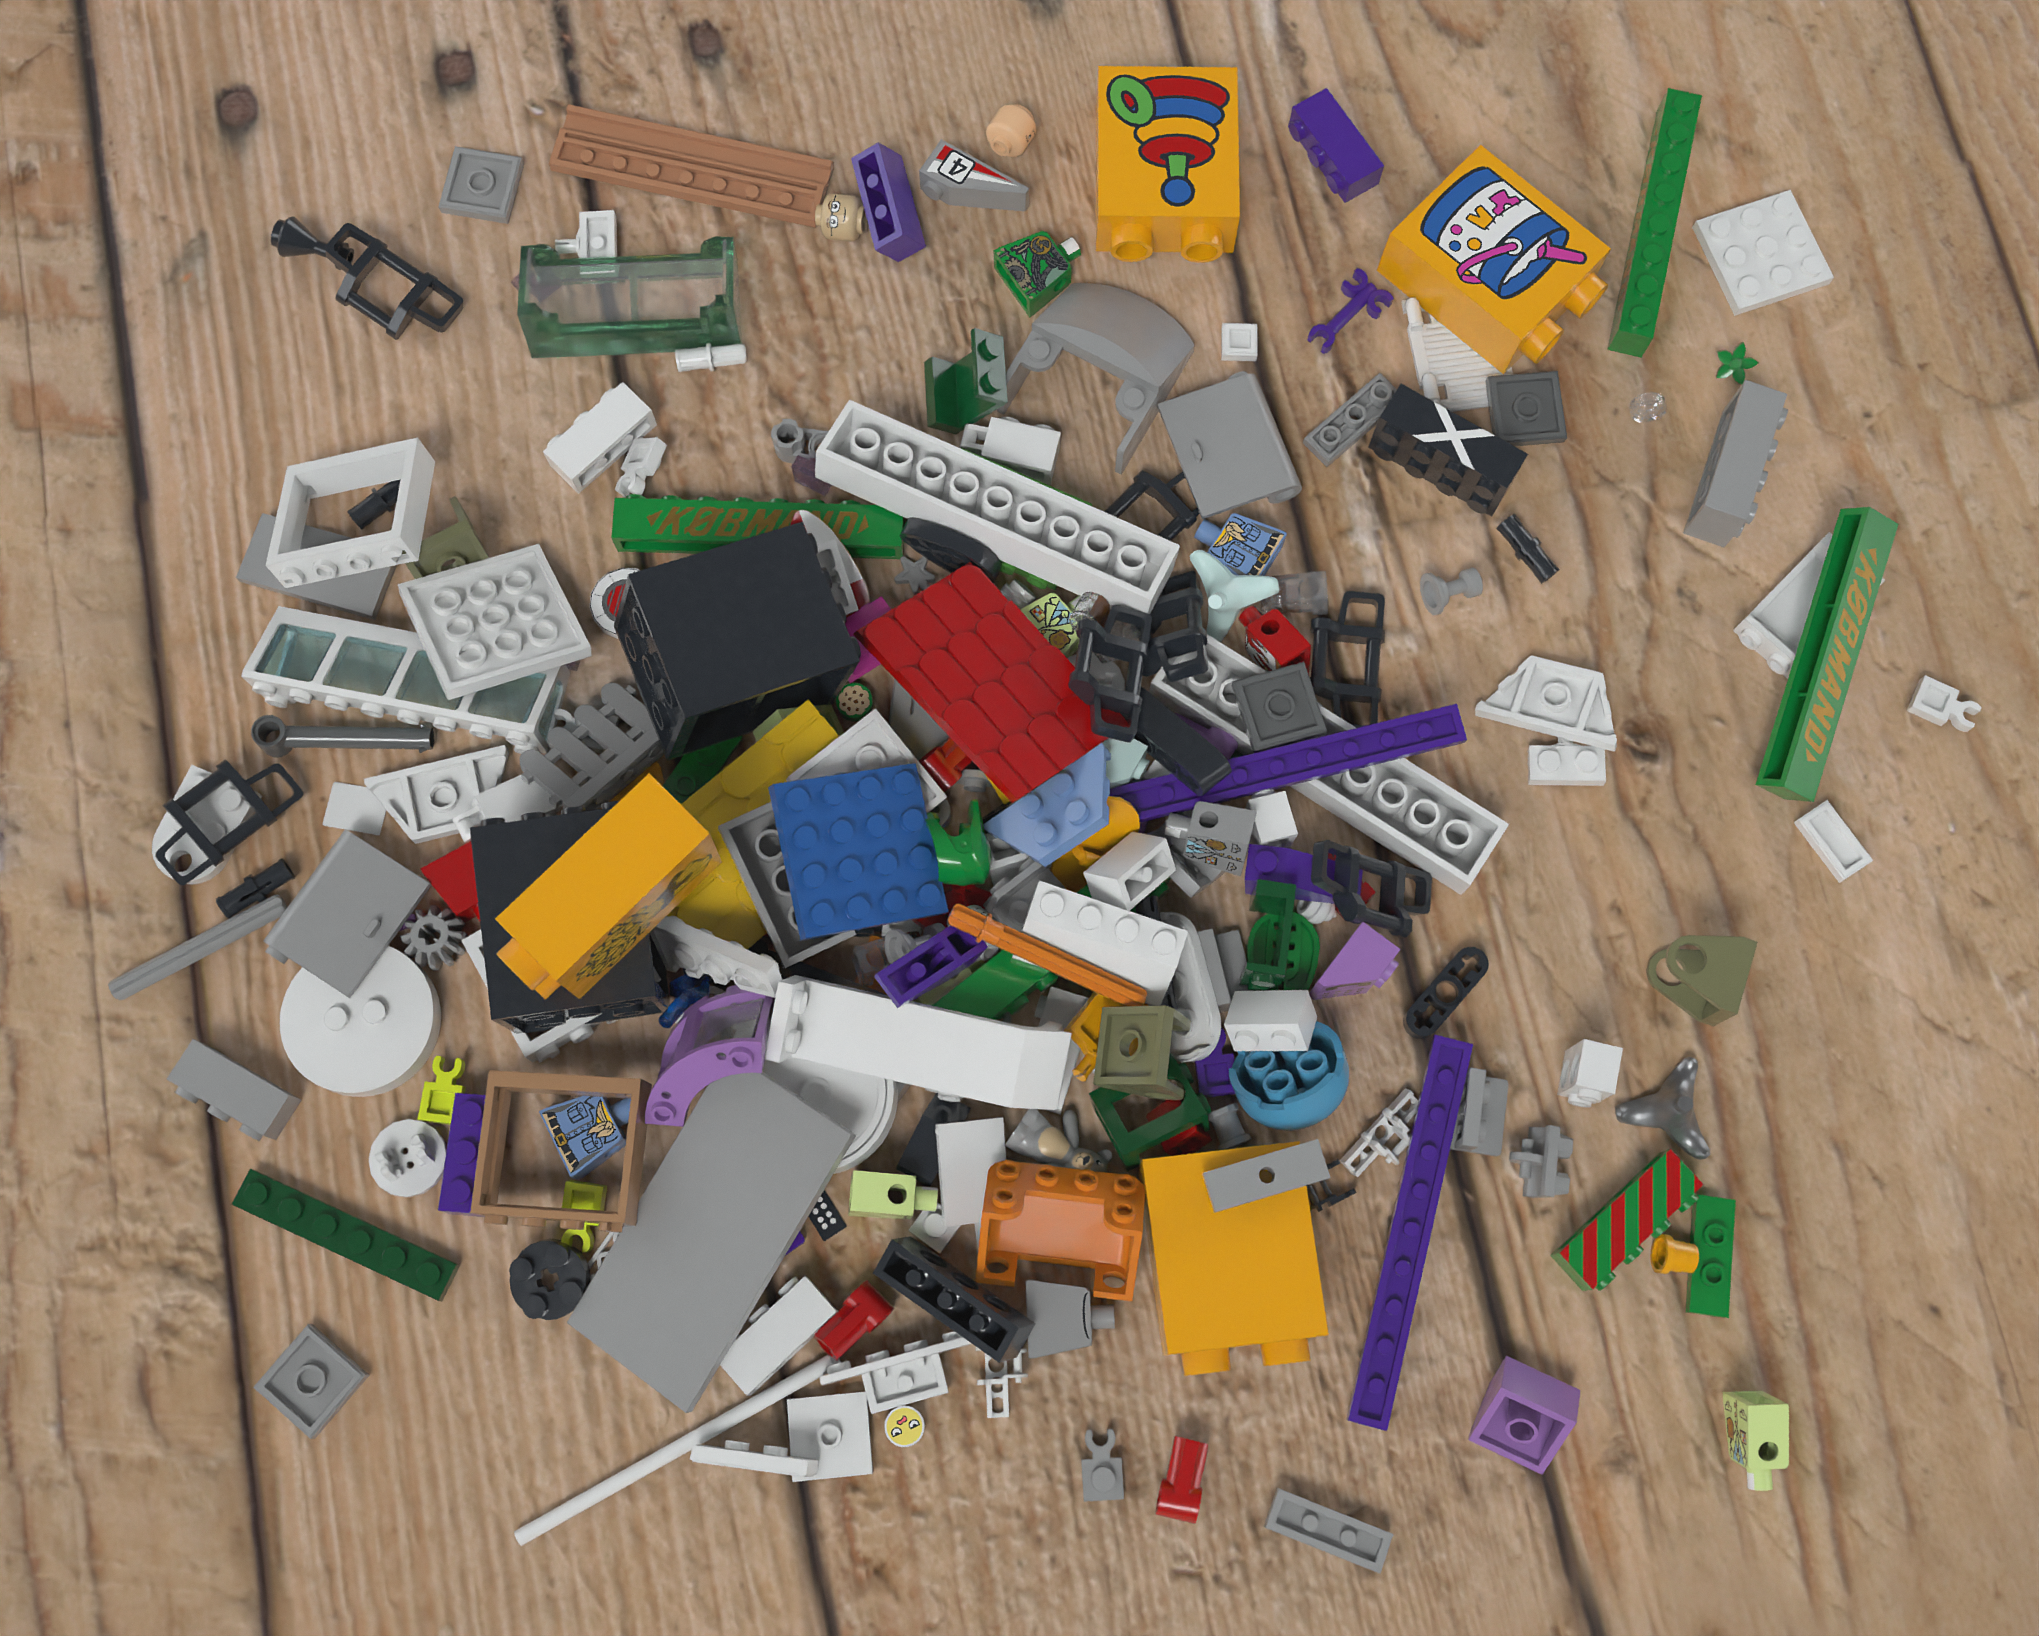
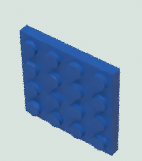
M916 763L777 783L768 787L800 941L932 917L948 912L942 882L938 881V862L933 840L926 826L925 819L928 817Z

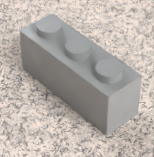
M192 1039L167 1080L178 1086L175 1091L176 1094L195 1104L198 1099L210 1104L207 1112L225 1122H228L231 1117L242 1123L239 1129L241 1132L258 1141L263 1136L276 1140L301 1102V1099L195 1039Z

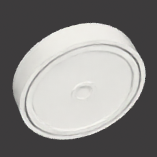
M390 946L385 949L351 998H348L302 967L291 981L285 993L280 1011L281 1040L288 1058L295 1068L316 1085L334 1093L352 1097L382 1094L399 1087L411 1079L430 1057L436 1045L441 1026L439 997L431 979L412 959Z
M790 1057L780 1063L765 1060L762 1072L856 1135L834 1174L859 1165L870 1157L883 1143L896 1115L898 1102L896 1081Z

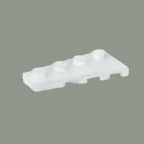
M666 916L650 931V935L667 971L676 973L681 967L685 968V972L691 977L700 978L705 973L709 974L715 983L726 985L730 980H733L742 990L776 997L778 981L783 979L779 972V965L772 957L766 954L758 955L746 950L738 942H727L715 937L707 929H696L685 924L676 916Z

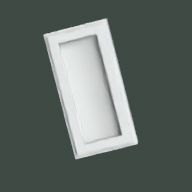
M1828 800L1794 822L1839 883L1873 861Z

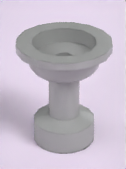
M1475 568L1462 570L1459 573V579L1445 582L1442 578L1436 577L1432 573L1423 574L1420 581L1422 600L1432 615H1439L1443 612L1450 596L1463 593L1465 597L1472 598L1481 595L1483 591L1481 576Z
M941 923L925 927L923 936L914 939L899 929L888 931L885 936L884 946L889 963L892 964L944 930V925Z

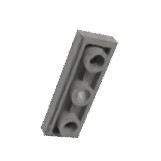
M1379 373L1304 438L1303 444L1328 467L1377 425L1379 417L1397 389ZM1350 416H1355L1359 420H1353Z
M1318 1139L1202 1174L1214 1213L1331 1178ZM1260 1170H1268L1272 1174L1271 1183H1264L1260 1180Z

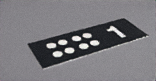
M824 1190L808 1217L822 1240L826 1241L847 1226Z

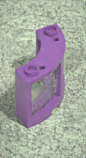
M737 985L727 987L725 993L711 998L707 995L690 1006L675 1027L673 1026L666 1041L659 1075L648 1098L645 1124L683 1127L692 1099L705 1086L730 1075L762 1073L775 998L742 990Z

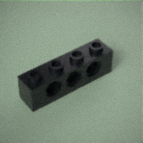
M911 1236L891 1239L873 1272L874 1275L998 1363L1017 1358L1036 1324Z

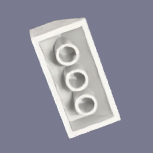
M1040 880L1035 887L1021 932L1145 989L1147 991L1145 1003L1152 1006L1161 1005L1176 971L1188 934L1187 930ZM1016 955L1012 956V958L1037 966Z

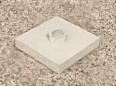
M866 1392L787 1399L791 1456L819 1460L817 1475H814V1477L792 1475V1482L873 1474Z

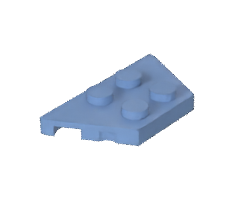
M1103 743L1099 744L983 824L984 829L991 836L1001 839L1020 853L1028 855L1044 867L1048 866L1109 824L1107 798L1110 794V780L1106 777V761L1111 760L1109 749Z

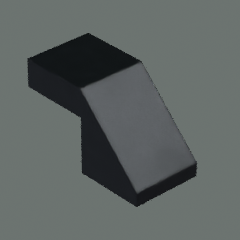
M938 1093L934 1095L924 1111L896 1167V1170L906 1175L916 1176V1180L929 1187L939 1173L935 1124L966 1121L971 1107L961 1102H949L939 1099L937 1097Z

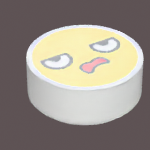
M900 1406L893 1409L885 1420L886 1436L896 1446H912L924 1434V1418L917 1409L911 1406Z

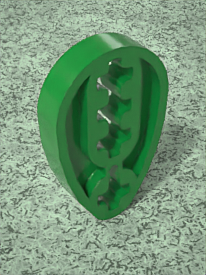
M1293 912L1291 928H1294V931L1290 932L1289 946H1292L1293 950H1288L1287 964L1291 965L1292 968L1286 970L1285 977L1280 985H1282V990H1309L1318 965L1319 937L1314 926L1305 917ZM1266 914L1254 924L1246 943L1247 962L1272 966L1274 956L1273 945H1275L1277 930H1274V926L1278 924L1279 915Z

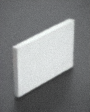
M1003 1117L935 1124L943 1226L981 1223L988 1170L994 1163L1006 1160Z

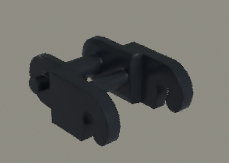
M1339 1159L1327 1164L1328 1170L1339 1165ZM1324 1180L1320 1181V1184L1327 1198L1320 1201L1312 1185H1307V1193L1313 1204L1310 1206V1211L1316 1208L1320 1212L1323 1210L1321 1205L1326 1202L1331 1207L1357 1193L1353 1188L1337 1196L1332 1194Z

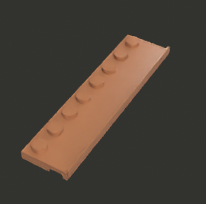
M569 104L567 106V117L563 128L559 130L549 160L551 171L816 228V207L818 204L823 205L831 174L834 170V162L831 160Z

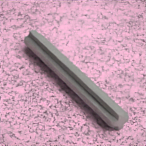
M273 895L111 980L108 984L111 994L115 999L124 1000L280 918L287 909L285 901L279 895Z

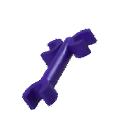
M1357 268L1354 270L1352 277L1359 285H1351L1346 280L1342 282V293L1352 299L1326 325L1318 324L1309 332L1307 341L1310 343L1319 336L1326 339L1321 349L1323 354L1328 353L1332 349L1335 335L1365 305L1368 315L1374 319H1378L1382 311L1376 306L1375 302H1382L1388 308L1392 305L1394 299L1392 294L1383 289L1377 290L1374 284L1368 283V276L1362 269Z

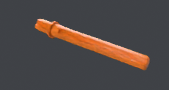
M956 904L949 914L948 924L976 937L975 941L978 943L981 940L1124 1006H1143L1147 997L1145 989L992 919V914L990 913L985 916L964 905Z

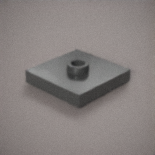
M1558 371L1488 376L1485 383L1493 435L1513 446L1565 442L1567 433Z
M1304 662L1232 681L1231 686L1253 753L1290 745L1326 734L1327 729Z

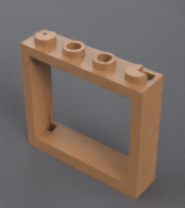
M489 1070L470 1213L485 1216L484 1223L507 1225L508 1218L522 1219L521 1226L542 1228L546 1227V1220L560 1221V1228L584 1230V1223L599 1224L598 1231L618 1233L622 1232L623 1225L636 1226L647 1133L645 1111L652 1084L637 1078ZM512 1092L631 1099L618 1212L497 1204Z

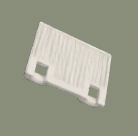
M1416 298L1402 300L1403 314L1407 313L1409 321L1407 333L1419 389H1423L1425 397L1452 412L1489 407L1485 381L1488 376H1501L1503 374L1429 313L1430 323L1424 324L1421 311L1425 310L1420 307L1419 301ZM1512 367L1504 375H1513ZM1444 386L1446 399L1440 400L1438 387Z

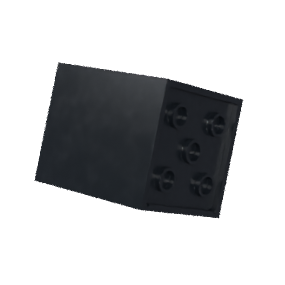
M803 522L628 574L614 622V628L667 761L752 733L777 709L798 708L807 700L814 706L832 705L860 662L861 651L856 638L854 636L850 637L845 626L847 621L845 610L839 601L836 602L831 592V576L826 567H821L817 558V542L812 533H807Z
M619 801L603 803L601 805L602 809L586 811V808L581 806L569 807L561 810L562 815L546 817L544 812L526 813L521 815V820L505 822V818H488L480 821L481 826L470 827L491 1020L516 1034L551 1030L556 1026L566 1024V1021L570 1018H586L599 1015L585 1023L593 1024L671 1012L666 968L650 932L580 999L561 985L545 1000L535 989L531 990L496 954L513 937L495 918ZM653 966L661 978L659 982L655 981Z

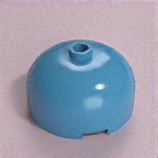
M1316 1021L1308 1051H1237L1238 1056L1234 1061L1232 1069H1229L1231 1084L1244 1111L1256 1122L1272 1129L1284 1131L1305 1129L1318 1124L1330 1116L1342 1102L1348 1089L1350 1076L1348 1061L1338 1035L1330 1027Z

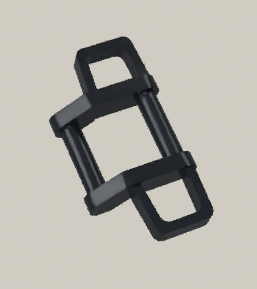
M345 223L325 246L326 257L346 273L336 294V301L344 306H352L385 328L386 334L395 340L399 339L404 333L411 317L437 332H445L463 310V298L441 283L431 273L426 272L424 274L388 250V245L380 239L372 237L351 223ZM349 237L358 240L368 247L353 265L336 252ZM379 261L415 284L400 302L393 317L357 294L362 281ZM433 290L453 304L440 319L419 309Z
M1143 470L1133 478L1134 483L1104 511L1118 518L1143 493H1146L1155 498L1174 518L1158 534V536L1172 541L1184 528L1189 529L1197 521L1196 516L1200 514L1197 507L1191 511L1171 490L1183 479H1186L1183 472L1165 484Z
M1195 571L1169 577L1150 613L1152 622L1148 641L1149 656L1148 661L1144 663L1142 676L1154 675L1163 667L1168 681L1175 682L1208 671L1207 632L1202 628L1201 619L1203 594L1200 590V582ZM1186 614L1188 628L1153 638V634L1160 627L1162 621ZM1134 625V632L1138 636L1139 641L1141 631L1138 626ZM1197 651L1196 658L1174 665L1169 663L1168 659Z
M1347 591L1341 600L1337 622L1329 618L1318 617L1311 620L1310 627L1314 638L1311 677L1309 678L1315 695L1331 700L1332 713L1340 718V701L1370 703L1369 725L1378 723V703L1381 702L1382 689L1378 688L1380 649L1381 644L1385 643V630H1383L1385 597L1379 593ZM1363 603L1374 605L1376 608L1375 627L1344 625L1348 604ZM1328 640L1366 644L1364 685L1336 683L1326 678ZM1351 724V725H1353V726L1356 727V728L1363 727V726H1367V725Z
M1115 605L1107 616L1104 628L1097 621L1082 619L1078 622L1076 635L1079 638L1075 670L1069 676L1068 687L1085 704L1090 705L1091 731L1096 735L1130 743L1137 733L1138 717L1143 702L1140 697L1143 666L1148 661L1149 656L1148 641L1152 617L1148 613ZM1114 621L1138 626L1141 631L1139 641L1110 634ZM1092 652L1129 662L1125 691L1100 685L1089 673ZM1101 708L1129 715L1127 728L1104 722L1101 718Z
M225 759L216 765L217 770L177 800L170 799L162 805L181 828L156 851L155 857L179 885H186L211 865L215 867L225 860L223 858L224 855L264 825L267 827L277 821L276 817L302 798L303 790L281 764H273L245 780ZM274 772L282 777L291 788L293 794L273 811H270L250 785ZM228 781L255 814L215 844H212L185 812ZM187 833L208 859L187 875L181 876L168 862L165 853Z
M1330 840L1314 843L1311 881L1314 885L1333 895V902L1345 921L1354 924L1364 922L1387 929L1394 936L1406 938L1412 932L1413 920L1410 915L1416 916L1429 913L1432 876L1430 873L1404 866L1396 861L1384 862L1360 854L1356 848L1343 846ZM1328 853L1336 855L1334 881L1327 876ZM1359 870L1381 876L1379 911L1367 908L1361 896L1357 894ZM1405 878L1414 880L1416 884L1414 906L1404 905Z

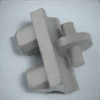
M1553 1125L1529 1127L1528 1139H1522L1521 1152H1510L1509 1161L1520 1164L1519 1178L1524 1179V1197L1547 1198L1569 1193L1570 1178L1568 1174L1557 1172L1558 1159L1570 1158L1573 1152V1139L1560 1134V1127Z

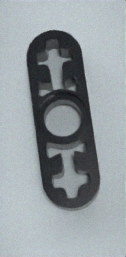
M1476 947L1461 949L1406 1011L1403 1017V1025L1410 1036L1417 1039L1430 1037L1482 979L1489 966L1488 958L1482 950ZM1473 957L1477 961L1474 967L1478 973L1471 970L1460 981L1455 976L1465 965L1461 958L1469 960ZM1451 970L1453 975L1448 974V971ZM1448 983L1454 987L1456 998L1453 1002L1444 1003L1437 998L1435 991L1438 984ZM1427 998L1430 1004L1424 1002V999ZM1430 1005L1437 1009L1427 1020L1428 1025L1431 1026L1430 1028L1423 1026L1418 1029L1415 1027L1414 1023L1417 1019L1413 1013L1421 1015ZM1438 1010L1443 1012L1442 1016L1439 1014Z

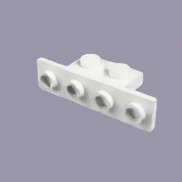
M953 1331L943 1334L944 1342L928 1347L927 1339L904 1345V1354L890 1357L889 1351L885 1350L865 1356L867 1364L851 1368L850 1361L826 1367L828 1375L819 1377L821 1385H827L862 1375L871 1414L949 1393L939 1353L972 1343Z

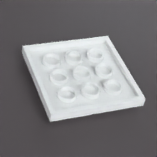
M539 544L398 584L399 594L447 700L592 656L591 646Z

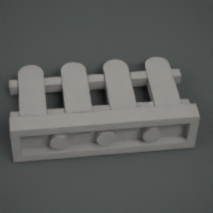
M617 683L604 685L601 689V700L605 706L598 711L590 705L579 706L574 712L575 724L578 726L576 730L570 733L563 727L552 728L547 734L548 746L551 749L547 754L543 756L537 750L530 749L520 755V767L524 772L521 774L522 780L528 785L533 781L540 785L551 795L549 803L555 808L562 804L563 809L577 806L585 807L586 811L601 809L603 803L613 799L664 755L646 706L635 698L636 690L630 685L625 689ZM615 713L632 728L627 733H624L608 718ZM588 735L605 749L599 756L581 742ZM562 758L579 773L571 779L556 767L554 763Z

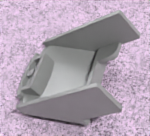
M1072 283L1032 323L1031 333L1006 372L1008 403L998 408L997 411L1005 414L1030 371L1044 372L1050 369L1055 364L1062 350L1124 380L1117 393L1115 405L1122 417L1133 422L1117 449L1115 472L1122 475L1159 412L1157 404L1166 400L1192 356L1195 345L1174 318L1145 298L1108 285Z

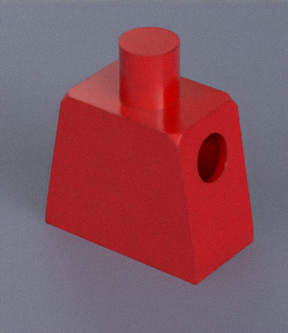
M470 841L420 868V870L457 917L461 918L464 922L477 917L480 922L472 844Z

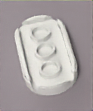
M1160 912L1163 923L1188 931L1172 981L1178 1005L1177 1011L1191 1020V1030L1183 1032L1172 1031L1170 1052L1176 1058L1175 1060L1180 1062L1199 1061L1209 1056L1219 1041L1221 1033L1219 1008L1201 942L1194 925L1188 918L1179 913Z

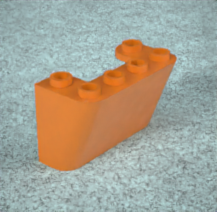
M1011 1160L994 1163L990 1166L987 1175L975 1281L977 1283L1014 1287L1018 1260L1095 1269L1093 1297L1132 1301L1143 1234L1144 1185L1140 1180L1128 1174H1114ZM990 1263H1001L1008 1270L1003 1273H993L986 1266ZM1108 1277H1117L1125 1284L1122 1287L1113 1288L1107 1286L1103 1280Z

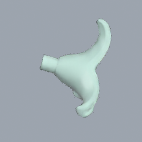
M1196 550L1190 555V561L1200 575L1208 597L1207 634L1219 642L1226 636L1241 609L1279 593V583L1275 577L1234 575L1218 559L1203 550Z

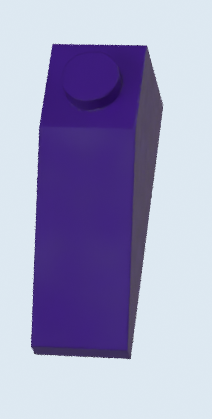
M1249 844L1245 872V894L1251 895L1257 879L1295 884V900L1335 904L1332 894L1314 885L1311 881L1312 854L1283 847ZM1328 859L1327 876L1334 881L1335 861ZM1359 870L1357 892L1359 895L1361 893L1362 870Z
M950 925L876 973L874 977L895 1006L900 1008L942 985L972 965L988 946L983 940L978 943L975 941L976 937Z

